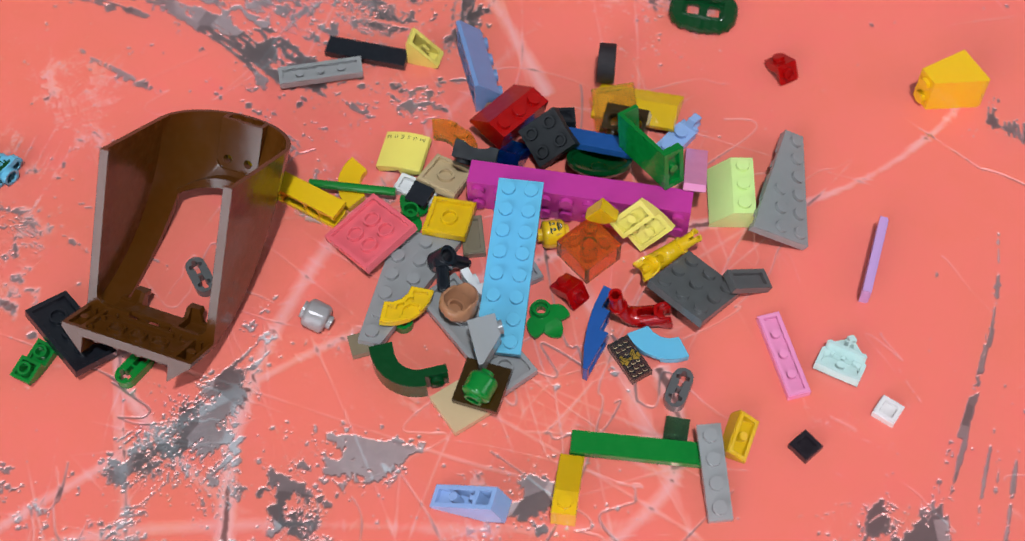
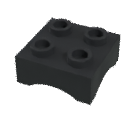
M555 107L550 108L518 131L540 168H547L558 158L580 145L566 124L561 112Z
M456 138L451 156L456 157V162L470 165L472 160L498 163L501 151L493 147L487 149L474 148L464 140Z

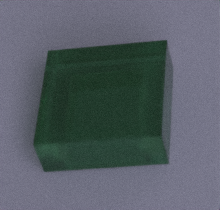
M666 416L663 439L687 441L690 420Z

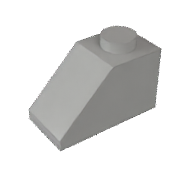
M495 313L467 320L480 370L482 368L486 369L502 343L500 334H504L502 321L496 320Z

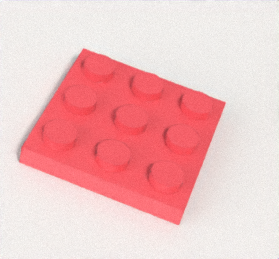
M373 193L325 235V238L369 274L418 229L412 221Z

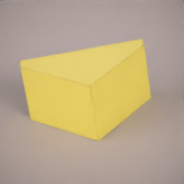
M412 28L405 44L407 62L434 69L438 68L444 51L416 28Z

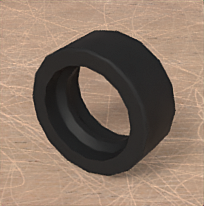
M600 43L597 68L598 83H614L617 44Z

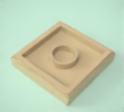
M437 154L419 174L416 181L434 188L437 194L446 198L456 199L467 186L470 167Z
M459 379L429 397L431 403L455 436L491 415V413L452 402Z

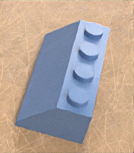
M458 20L456 21L457 48L476 112L484 109L486 103L492 102L499 97L503 90L501 85H497L499 81L497 70L492 69L494 62L492 54L487 52L489 50L487 37L483 38L480 29Z

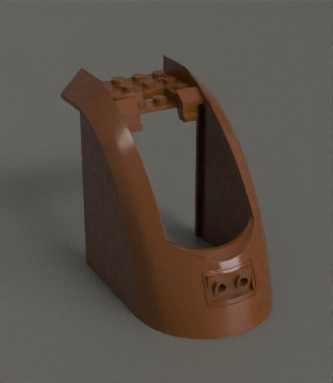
M193 109L171 112L160 116L100 148L88 302L61 322V326L80 353L94 343H102L116 350H123L137 357H144L158 364L168 365L167 382L193 367L215 347L233 320L257 267L276 208L291 147V141L287 134L266 121L244 114L220 110ZM197 188L223 189L207 322H204L203 317L205 312L204 306L191 303L187 306L183 318L148 307V297L151 294V289L139 286L164 237L181 192ZM153 322L159 324V327L148 323Z

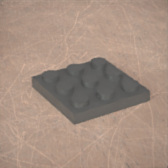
M690 251L656 274L647 283V287L699 328L740 296V294H731L724 277Z

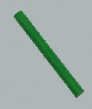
M309 179L310 184L320 189L367 194L374 193L386 196H396L397 188Z

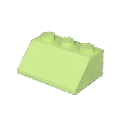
M730 157L707 169L709 227L749 228L750 224L753 223V214L756 209L753 158Z

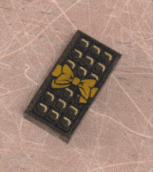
M628 335L607 345L608 351L632 385L652 374L653 370Z

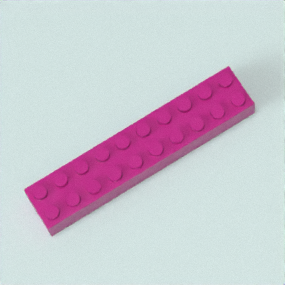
M479 160L471 161L467 178L468 201L477 203V209L486 208L494 210L499 178L544 182L541 218L549 217L562 219L563 221H577L588 225L598 224L613 228L610 223L599 224L585 219L587 209L601 198H604L621 213L640 198H643L663 212L675 225L673 230L667 233V235L682 237L688 233L694 191H685L678 188L664 190L661 186Z

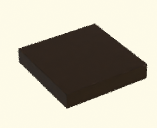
M467 357L453 394L452 402L498 415L513 373L512 369L491 363L488 364L486 369L494 373L493 378L497 381L498 387L490 402L482 403L481 406L467 401L462 390V386L472 370H480L477 360Z

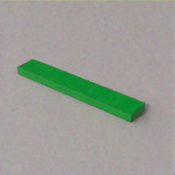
M572 430L570 455L701 468L697 442Z

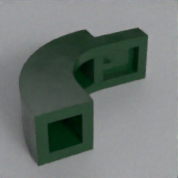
M392 342L369 347L376 376L384 386L397 394L407 397L428 396L427 387L436 388L449 383L446 364L413 370L404 367L398 362L394 354Z

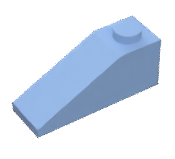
M437 484L429 507L483 522L505 523L512 500L498 487Z

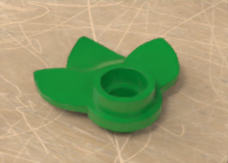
M536 300L529 309L531 317L527 321L528 332L534 339L540 337L543 333L551 338H561L563 334V324L561 321L567 319L570 313L561 304L550 305L546 300ZM543 310L545 313H537V311Z

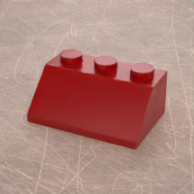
M514 84L473 116L469 122L493 145L501 150L519 135L518 131L545 112L548 100L534 87Z

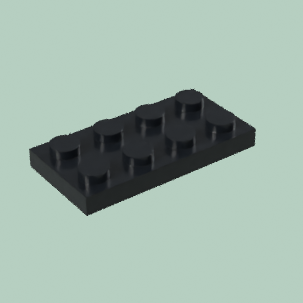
M64 291L26 309L25 316L74 376L78 377L116 357L117 350L102 343H94L82 353L79 352L61 326V322L79 310L80 306L67 291Z

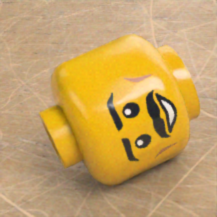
M562 219L542 221L540 229H538L537 241L542 242L545 249L564 247L566 242L570 241L568 224H565Z

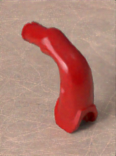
M614 288L609 291L610 311L628 325L634 327L673 328L671 317L665 316L668 313H672L673 307L666 301L655 305L629 306L623 298L620 289Z

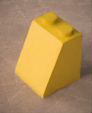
M962 50L922 68L913 95L915 100L925 110L978 107L991 79L967 51Z

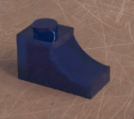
M512 140L499 150L497 163L523 167L531 152L526 144Z

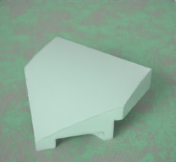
M854 335L847 336L846 339L839 341L830 339L827 340L826 346L821 348L813 368L857 387L867 366L865 364L867 355L862 353L857 346V339Z

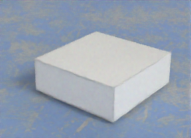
M883 395L872 411L871 416L892 428L905 407L888 396Z

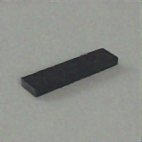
M330 36L325 49V56L334 58L361 56L362 63L404 71L407 65L406 49Z

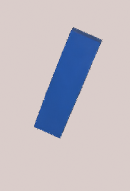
M603 286L594 304L587 326L582 379L586 381L608 341V332L604 330L609 323L610 310L606 308L610 303L608 296L609 291L612 289Z

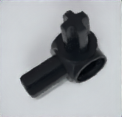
M445 245L427 256L429 267L437 274V288L439 291H445L450 287L449 271L453 268H470L472 263L468 257L457 255L454 248L449 245Z

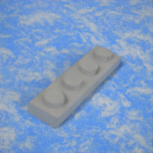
M361 56L278 67L281 89L364 77Z
M721 423L696 425L708 524L733 522Z

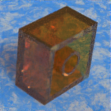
M586 219L557 240V255L587 284L620 259L621 244L599 223Z

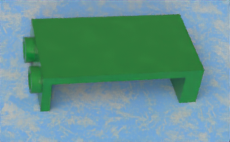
M636 104L617 113L619 147L664 190L684 181L683 147L676 143L662 150L639 128V110Z

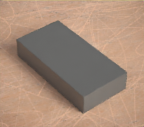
M764 269L727 270L723 274L731 294L767 293L772 288Z

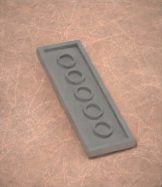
M456 273L450 275V287L463 283ZM436 284L430 288V290H434V295L426 311L466 359L469 357L477 360L468 323L452 322L445 318L439 308L440 296L444 291H439ZM480 301L477 314L472 319L479 317ZM523 352L521 358L494 355L489 362L512 369L513 371L505 396L538 374V369Z

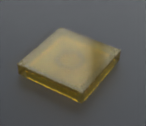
M634 82L591 89L597 132L604 131L601 126L607 102L630 107L635 104L637 105ZM618 116L612 118L611 125H618Z

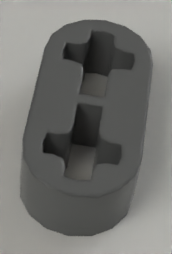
M191 258L185 265L187 274L196 292L202 297H209L213 276L202 258ZM198 266L201 273L197 274L193 267ZM205 280L209 287L204 288L201 281Z
M678 368L671 377L664 397V406L669 411L678 412L685 406L694 379L693 373L687 368ZM682 376L686 377L682 387L678 386L679 379ZM675 393H678V401L672 403L671 399L674 398Z

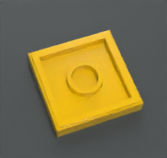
M434 196L422 227V235L465 242L477 209V203Z

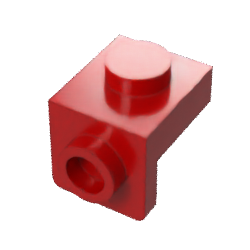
M776 53L771 58L765 60L766 68L777 74L778 84L781 86L798 79L795 59L784 53Z
M568 273L560 276L550 285L552 293L566 299L572 310H576L590 297L583 280Z

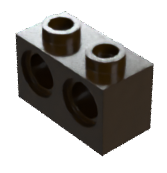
M607 102L601 126L606 131V134L619 136L618 125H611V120L613 117L618 116L617 113L630 106ZM638 108L639 121L642 122L640 129L647 135L652 114L649 110Z

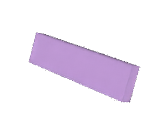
M880 216L858 302L867 303L872 293L889 222L887 217Z

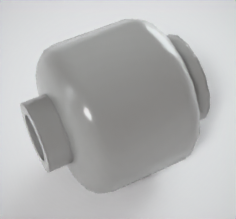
M313 299L310 302L306 301L298 316L301 318V324L316 333L322 332L324 328L329 330L335 318L331 316L332 307L318 299Z

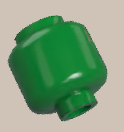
M485 368L472 370L462 386L463 393L465 394L464 398L478 406H481L482 403L490 402L498 387L497 381L493 378L494 373Z

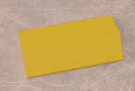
M602 83L595 93L591 118L603 120L607 102L630 107L636 104L639 109L651 112L652 117L649 128L674 132L684 96ZM618 116L613 117L611 122L618 123Z

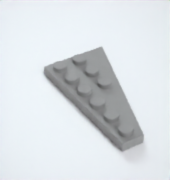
M785 130L780 134L775 149L776 155L774 160L771 161V170L766 176L759 196L760 202L758 208L754 211V220L750 224L748 231L803 251L808 247L803 136Z
M415 232L393 251L385 260L358 337V344L375 346L386 343L396 330V326L379 325L384 301L402 299L408 294L411 286L428 289L437 278V274L429 267L427 256L445 245H449L455 251H458L461 247V241L422 235V233Z

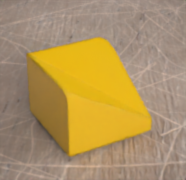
M601 198L587 209L585 219L599 224L614 223L618 219L619 211L604 198Z

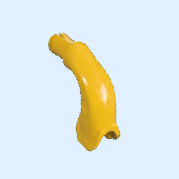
M693 228L681 238L677 237L663 247L641 257L632 263L633 267L638 268L642 272V280L646 282L677 258L687 253L690 247L702 240V236L700 234L694 238V235L699 233V231Z

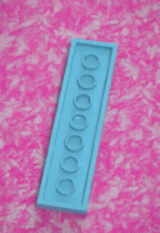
M499 178L479 310V317L495 313L496 320L502 321L504 334H500L502 343L494 355L521 358L544 182Z

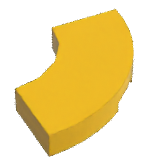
M352 157L343 166L338 182L361 184L362 179L367 175V169ZM338 190L340 199L346 202L345 208L349 212L366 200L364 193Z
M411 286L408 294L402 299L384 301L379 325L396 326L416 319L430 305L434 290Z

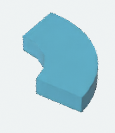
M649 326L627 333V339L630 344L644 356H649L664 363H677L689 360V355L680 337H661L655 334Z

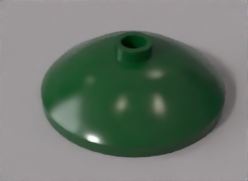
M573 149L567 153V164L572 170L581 175L610 179L625 173L632 166V159Z

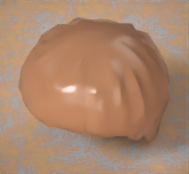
M467 282L452 285L441 293L439 308L449 321L457 323L467 322V320L472 319L477 314L479 293L473 285Z

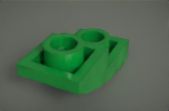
M38 338L27 357L22 355L9 375L28 385H32L48 369L57 357V354L46 341Z

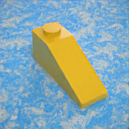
M560 453L551 508L552 524L574 527L576 525L584 456Z

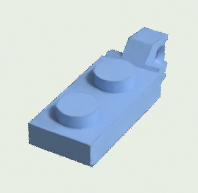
M694 113L687 121L683 119L676 124L674 132L669 131L656 144L664 150L679 143L684 150L696 138V134L699 132L697 128L701 125L702 117Z

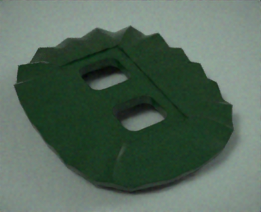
M671 0L668 14L671 17L672 23H675L679 28L695 31L698 34L706 33L709 35L715 33L720 35L723 32H729L731 27L735 26L738 17V7L734 0ZM688 6L699 7V14L687 13ZM708 10H719V17L707 16Z

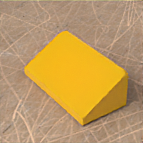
M743 410L730 414L723 434V444L726 458L744 464L759 421Z

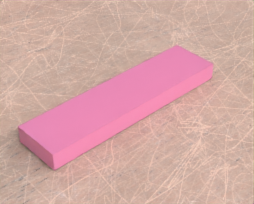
M686 148L683 190L706 192L707 150Z
M780 312L757 316V324L787 401L809 396L811 394L810 387Z

